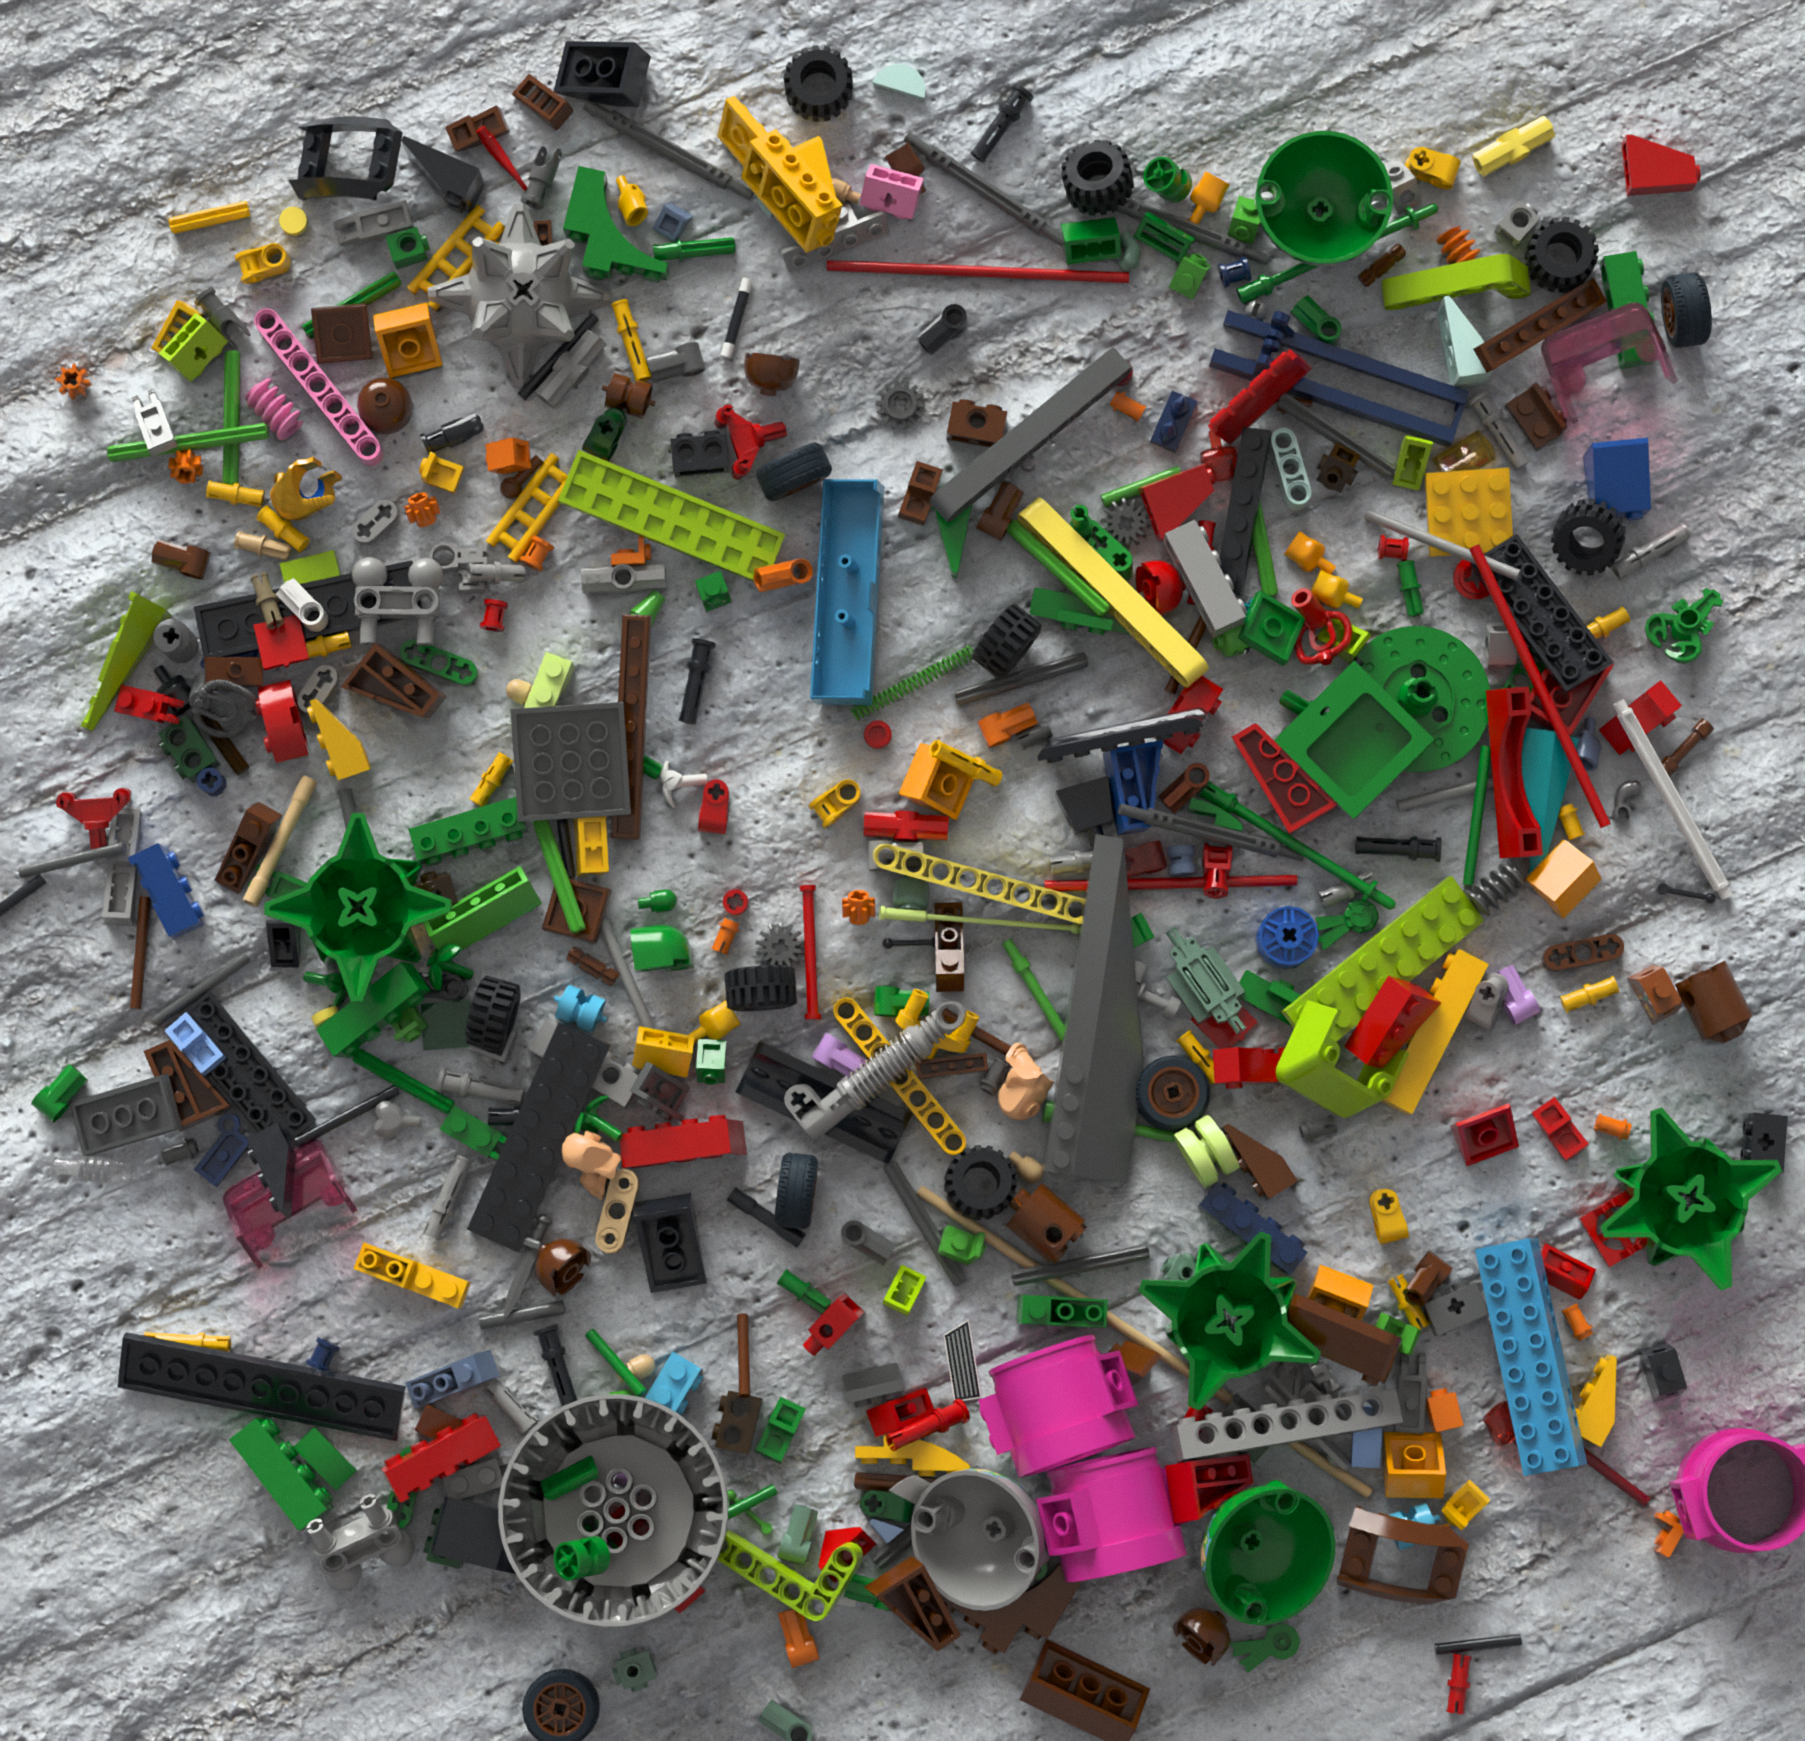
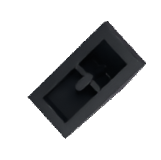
M266 920L271 967L299 968L301 927L281 920Z

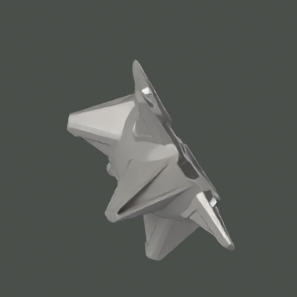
M516 203L512 207L500 243L497 244L487 239L476 237L472 241V268L469 274L429 287L428 300L468 315L472 322V335L477 340L491 342L500 348L514 388H523L529 380L540 348L549 343L571 341L575 334L570 318L611 304V292L571 276L568 269L575 245L572 240L565 239L545 246L540 245L526 204ZM527 286H529V288L525 292V295H522L518 297L516 300H514V297L517 295L516 293L518 290L521 291L522 289H525Z

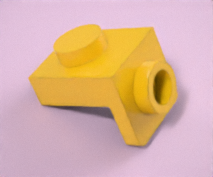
M430 452L428 459L423 458L419 468L423 483L455 494L464 472L463 466L439 458L432 452Z
M1469 1479L1445 1502L1441 1511L1444 1513V1517L1449 1524L1463 1530L1468 1522L1489 1503L1490 1498Z

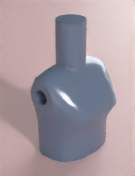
M1592 717L1585 718L1584 729L1579 730L1574 736L1579 738L1576 750L1586 771L1597 769L1601 751V743L1594 736L1596 719Z

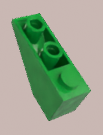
M1018 1295L1016 1324L1106 1328L1108 1299Z

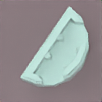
M893 64L886 66L877 73L873 80L874 86L925 101L926 87L923 77L916 69L908 65Z

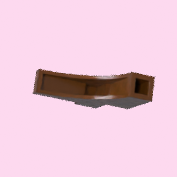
M1057 1563L1056 1567L1042 1581L1026 1590L1011 1604L999 1609L987 1611L972 1610L955 1604L942 1594L940 1596L949 1612L954 1613L955 1610H958L966 1615L963 1620L976 1629L980 1625L984 1627L979 1636L980 1639L984 1640L982 1646L997 1654L998 1650L1002 1653L1006 1652L1022 1624L1027 1626L1024 1631L1035 1639L1039 1640L1041 1636L1048 1639L1082 1581L1065 1582L1062 1565Z

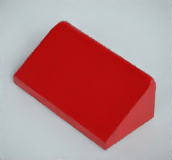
M1545 1243L1541 1254L1548 1284L1581 1300L1590 1287L1596 1269Z

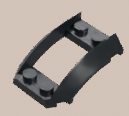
M345 116L312 120L298 127L306 131L303 140L301 162L298 167V178L288 181L300 200H306L308 197L316 199L349 197L376 201L377 194L380 191L387 192L394 185L403 132L398 127L393 126L390 123L391 121L380 118ZM332 132H376L368 180L324 177Z

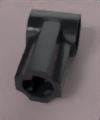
M958 304L948 305L939 317L916 336V340L932 356L953 336L961 333L966 328V311ZM959 314L962 320L956 325L950 324L947 321L949 315Z
M419 972L430 989V992L423 996L424 998L458 1002L467 996L468 985L458 975L442 974L441 991H438L431 985L428 973ZM458 981L459 991L454 995H449L447 992L449 983Z

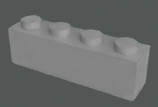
M1193 520L1165 533L1163 544L1212 638H1215L1228 630L1243 625L1247 610L1243 601L1240 598L1236 599L1232 591L1234 590V585L1228 574H1223L1220 568L1221 560L1215 550L1211 551L1207 543L1209 538L1203 526L1199 527L1196 520Z

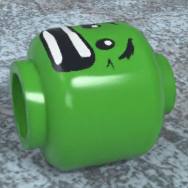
M1243 625L1212 638L1215 650H1219L1226 658L1249 653L1252 648L1238 639Z

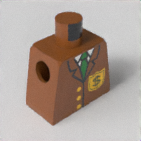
M1651 965L1627 978L1652 1025L1679 1011L1682 1000L1663 967Z

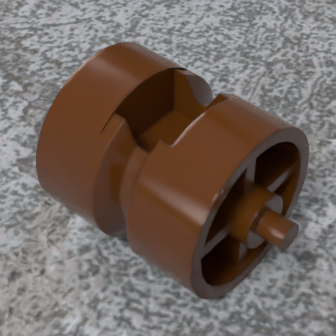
M614 373L610 384L602 386V391H606L604 406L621 410L625 408L627 409V414L643 419L649 405L654 407L656 401L651 400L653 384L639 380L631 383L630 377Z

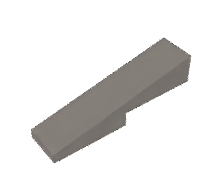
M122 809L112 819L110 824L108 845L125 842L127 852L106 858L108 870L102 918L106 925L134 926L138 871L135 865L131 866L128 857L139 852L142 813L140 809Z

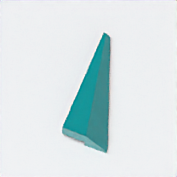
M1526 728L1523 739L1522 776L1529 806L1541 827L1543 855L1529 856L1530 868L1528 869V874L1548 854L1571 770L1570 762L1555 731ZM1570 736L1575 748H1577L1579 738Z

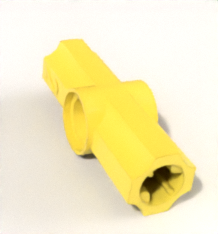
M1542 116L1519 130L1514 128L1504 133L1495 143L1473 154L1472 160L1476 170L1485 177L1508 163L1513 165L1521 161L1532 150L1555 138L1553 126L1549 119Z

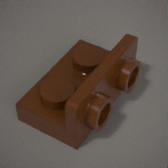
M1537 382L1505 405L1536 451L1562 435L1567 429L1565 415L1560 409L1556 410L1550 402L1551 396L1545 387H1540Z

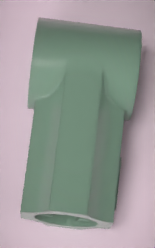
M795 1504L787 1533L784 1532L777 1558L805 1565L812 1542L810 1538L819 1511Z
M772 1699L757 1720L786 1741H795L793 1730L796 1727L806 1729L808 1733L806 1741H812L814 1738V1730L809 1723L802 1721Z

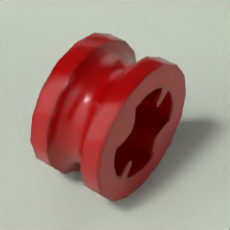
M733 889L724 895L723 906L728 913L740 915L747 910L749 900L744 892ZM736 895H740V900L743 901L742 907L737 906L735 910L730 909L732 905L728 904L729 898L734 899Z

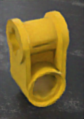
M1421 146L1413 149L1405 162V166L1416 179L1447 190L1453 188L1461 161L1455 156ZM1417 159L1421 160V166L1417 165Z
M277 243L244 250L234 256L235 261L239 262L242 272L241 282L243 284H253L263 279L283 274L291 266L289 254ZM275 254H282L280 262L276 264L270 262Z
M845 779L814 799L808 805V808L816 812L823 822V828L826 829L860 802L862 797L860 787L855 781ZM851 786L855 788L856 795L853 799L844 800L841 797V792L845 787ZM823 805L829 811L830 815H828L826 811L823 809Z
M1390 1189L1375 1190L1370 1195L1369 1205L1380 1245L1408 1238V1227L1402 1214L1397 1194ZM1382 1195L1390 1199V1202L1386 1204V1209L1384 1206L1378 1205V1200L1382 1199Z

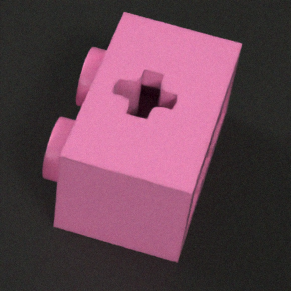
M870 164L865 176L859 205L865 206L871 211H883L893 214L897 218L913 219L924 178Z

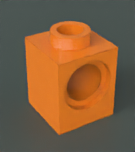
M511 437L486 444L488 471L507 475L531 469L529 441Z
M1447 1388L1430 1391L1431 1397L1426 1398L1425 1405L1432 1432L1464 1426L1456 1392L1448 1393Z

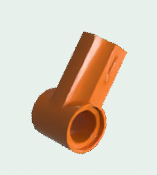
M805 559L788 560L782 563L755 568L753 575L754 584L759 592L803 584L811 579L813 568ZM795 565L800 570L798 578L793 575V567Z
M1029 702L1002 714L1000 712L991 714L977 722L989 748L1003 744L1010 740L1011 736L1038 725Z
M794 1609L778 1613L786 1639L785 1648L791 1667L796 1668L820 1660L813 1635L809 1633L806 1618Z

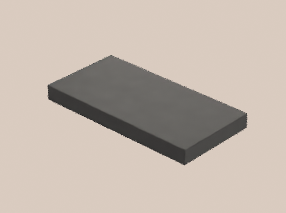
M168 1074L69 1102L83 1157L183 1129Z

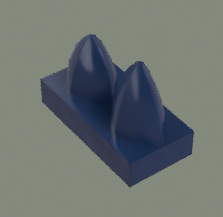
M1172 390L1150 443L1176 453L1197 401Z

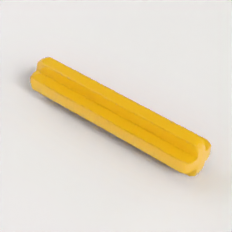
M246 201L172 217L169 219V226L172 233H181L249 217L250 208Z

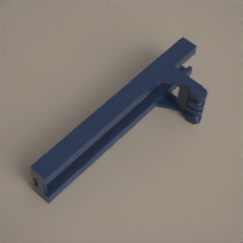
M1228 310L1223 326L1263 339L1264 343L1257 362L1215 348L1209 367L1253 381L1264 369L1268 370L1271 367L1270 364L1275 360L1271 357L1272 352H1278L1280 345L1455 404L1454 412L1456 414L1451 428L1302 378L1287 393L1304 399H1312L1315 403L1450 448L1470 391L1295 333L1288 326L1289 314L1274 311L1271 323L1269 324Z

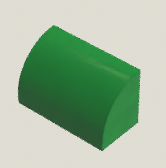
M1115 217L1061 224L1067 265L1121 258L1120 233Z

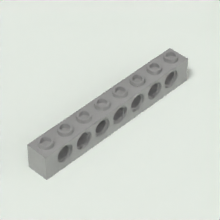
M1386 1385L1369 1388L1370 1393L1359 1394L1357 1389L1342 1392L1341 1398L1332 1399V1394L1315 1397V1402L1305 1403V1399L1288 1401L1287 1407L1278 1408L1277 1403L1260 1406L1261 1411L1250 1412V1408L1234 1410L1233 1416L1223 1417L1222 1412L1205 1415L1206 1420L1196 1422L1195 1417L1179 1419L1178 1425L1170 1428L1176 1462L1396 1426L1403 1423L1396 1388L1387 1390ZM1364 1402H1368L1372 1406L1373 1413L1371 1416L1364 1412ZM1337 1406L1343 1408L1346 1413L1344 1421L1340 1420L1336 1415ZM1310 1411L1318 1415L1319 1422L1317 1425L1309 1421L1308 1414ZM1283 1415L1291 1420L1290 1430L1285 1429L1281 1424ZM1255 1420L1262 1422L1264 1425L1263 1434H1258L1255 1431ZM1227 1425L1235 1427L1237 1431L1235 1439L1227 1435ZM1200 1429L1207 1431L1209 1434L1208 1444L1200 1441L1198 1436Z

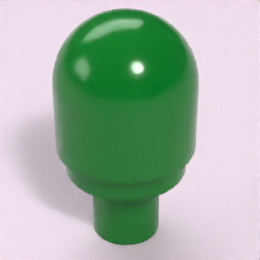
M668 889L655 890L649 893V897L637 898L638 909L651 908V911L656 913L671 911L677 904L676 894Z

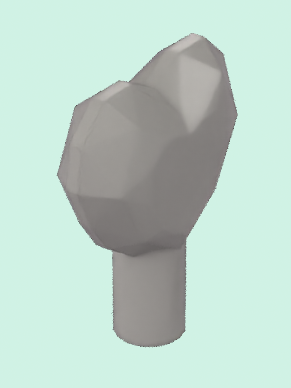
M381 1101L376 1106L378 1120L375 1123L374 1131L380 1137L387 1138L393 1136L404 1126L420 1127L421 1116L405 1115L399 1106L390 1101Z

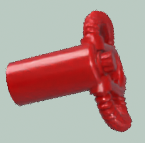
M1301 588L1291 598L1292 605L1305 620L1294 646L1295 654L1300 663L1304 665H1313L1319 662L1322 665H1329L1336 655L1342 653L1349 646L1352 639L1351 621L1344 613L1326 611L1309 589ZM1338 619L1344 626V638L1338 646L1332 648L1337 640L1332 620ZM1327 625L1330 640L1327 644L1319 646L1316 644L1318 637L1315 630ZM1308 629L1310 645L1315 651L1319 652L1313 657L1305 656L1301 644L1302 636Z

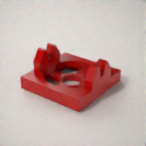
M1626 1190L1578 1218L1608 1268L1633 1255V1253L1647 1245V1237L1637 1238L1634 1244H1632L1629 1238H1612L1619 1240L1624 1249H1611L1603 1243L1610 1238H1604L1602 1233L1599 1235L1597 1233V1222L1601 1214L1608 1220L1614 1214L1611 1208L1622 1207L1633 1198Z

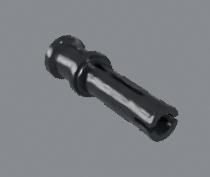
M1014 84L1012 86L1013 91L1006 101L999 104V113L975 148L970 152L978 161L982 163L986 161V158L1000 141L1011 123L1021 118V111L1028 102H1032L1034 99L1033 95L1024 87ZM1019 98V101L1017 102V104H1016L1015 106H1013V104L1015 103V101ZM998 127V128H999L998 131L996 132V134L993 136V138L991 139V141H990V142L988 143V145H987V144H986L987 141L989 140V138L991 137V135L994 133V131H995L996 128Z
M692 638L693 649L691 659L686 665L689 670L688 680L678 721L696 725L706 674H709V671H711L709 663L712 649L716 648V643Z
M1356 836L1355 854L1408 856L1411 861L1423 858L1434 859L1435 862H1440L1442 839L1441 837H1436L1435 840L1418 839V836H1413L1409 839Z
M558 1324L533 1331L534 1336H538L543 1352L541 1358L544 1361L547 1360L562 1407L577 1401L563 1357L566 1354V1349L561 1346L557 1333L559 1327Z

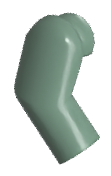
M1128 230L1120 235V243L1124 247L1125 252L1124 258L1119 260V267L1124 272L1135 269L1139 264L1141 249Z

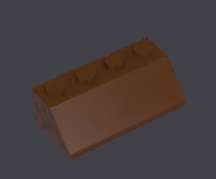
M1046 1639L1019 1700L1104 1741H1130L1137 1728L1150 1688Z

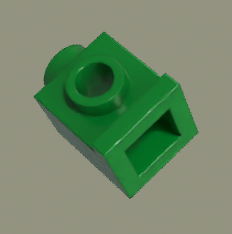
M721 571L695 580L696 588L706 612L732 603Z

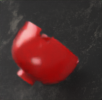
M1162 560L1141 563L1142 566L1137 567L1135 575L1137 593L1143 591L1145 600L1160 615L1173 611L1178 607L1183 597V591L1186 589L1179 572L1172 564Z

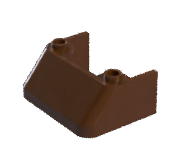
M1294 1294L1287 1311V1321L1321 1351L1320 1356L1357 1371L1363 1375L1362 1381L1374 1386H1378V1383L1385 1385L1402 1344V1338L1297 1294Z

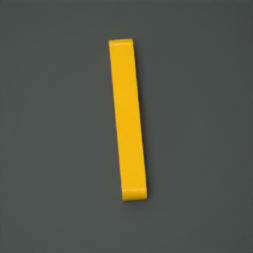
M842 998L837 1001L834 1006V1016L837 1022L869 1061L870 1056H874L877 1049L885 1048V1044L890 1045L853 999ZM848 1004L854 1008L855 1012L851 1018L844 1019L839 1016L838 1011L842 1005ZM862 1026L869 1027L872 1030V1037L867 1041L858 1039L856 1036L858 1028ZM904 1070L908 1075L906 1083L898 1085L891 1081V1088L944 1153L949 1156H956L958 1153H962L966 1147V1138L962 1131L913 1071ZM917 1091L922 1092L926 1097V1102L919 1107L913 1106L909 1099L910 1095ZM934 1113L940 1114L944 1119L943 1125L937 1129L931 1128L927 1122L928 1117ZM955 1135L961 1139L962 1145L958 1150L952 1151L946 1147L945 1141L949 1136Z

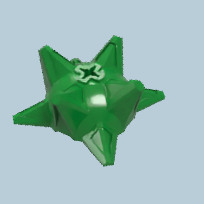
M352 813L337 855L328 859L310 877L306 887L265 902L264 915L304 928L312 940L320 960L325 965L337 961L351 1002H363L379 959L387 956L418 963L422 959V955L411 927L451 912L452 902L451 899L414 887L422 871V865L418 861L388 859L380 855L365 814Z
M1662 1107L1650 1111L1651 1157L1645 1163L1616 1169L1614 1173L1615 1179L1633 1198L1600 1226L1604 1238L1647 1237L1648 1264L1657 1266L1679 1256H1690L1720 1291L1732 1287L1731 1241L1737 1235L1742 1234L1745 1228L1749 1200L1782 1172L1778 1160H1732L1708 1138L1702 1137L1696 1142L1691 1141Z
M1259 1232L1231 1263L1224 1259L1208 1243L1199 1245L1195 1274L1188 1281L1142 1279L1138 1291L1172 1321L1164 1330L1166 1336L1189 1361V1407L1200 1410L1229 1378H1240L1258 1372L1271 1361L1318 1362L1321 1351L1287 1321V1310L1297 1285L1294 1278H1270L1271 1236L1269 1234Z

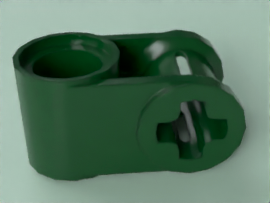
M609 408L604 414L597 417L583 443L582 451L609 462L617 449L618 441L627 423L625 413L619 408Z
M867 1491L860 1498V1508L868 1516L887 1518V1520L912 1522L914 1503L891 1491ZM871 1495H875L876 1500L881 1503L880 1507H875L874 1512H870L869 1506L865 1505V1500H870Z

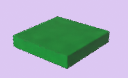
M1259 590L1255 593L1238 639L1279 665L1284 666L1290 658L1305 620L1299 613Z

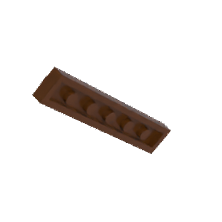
M1593 277L1475 347L1473 350L1486 373L1607 301Z

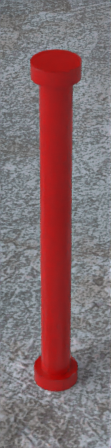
M816 885L799 886V892H802L807 998V1014H804V1018L807 1021L821 1020V1014L818 1013L814 892L816 891Z

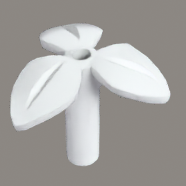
M665 761L661 771L662 791L668 804L672 808H676L672 799V790L678 787L706 785L708 782L707 775L682 776L675 771L668 770L670 761Z

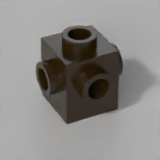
M1336 442L1329 456L1323 454L1317 466V469L1321 472L1316 481L1322 483L1327 489L1341 493L1345 484L1352 485L1359 472L1354 467L1361 455Z
M436 871L422 874L420 875V880L415 883V887L432 892L436 890L435 894L451 899L452 904L458 902L451 876L447 872L436 874Z

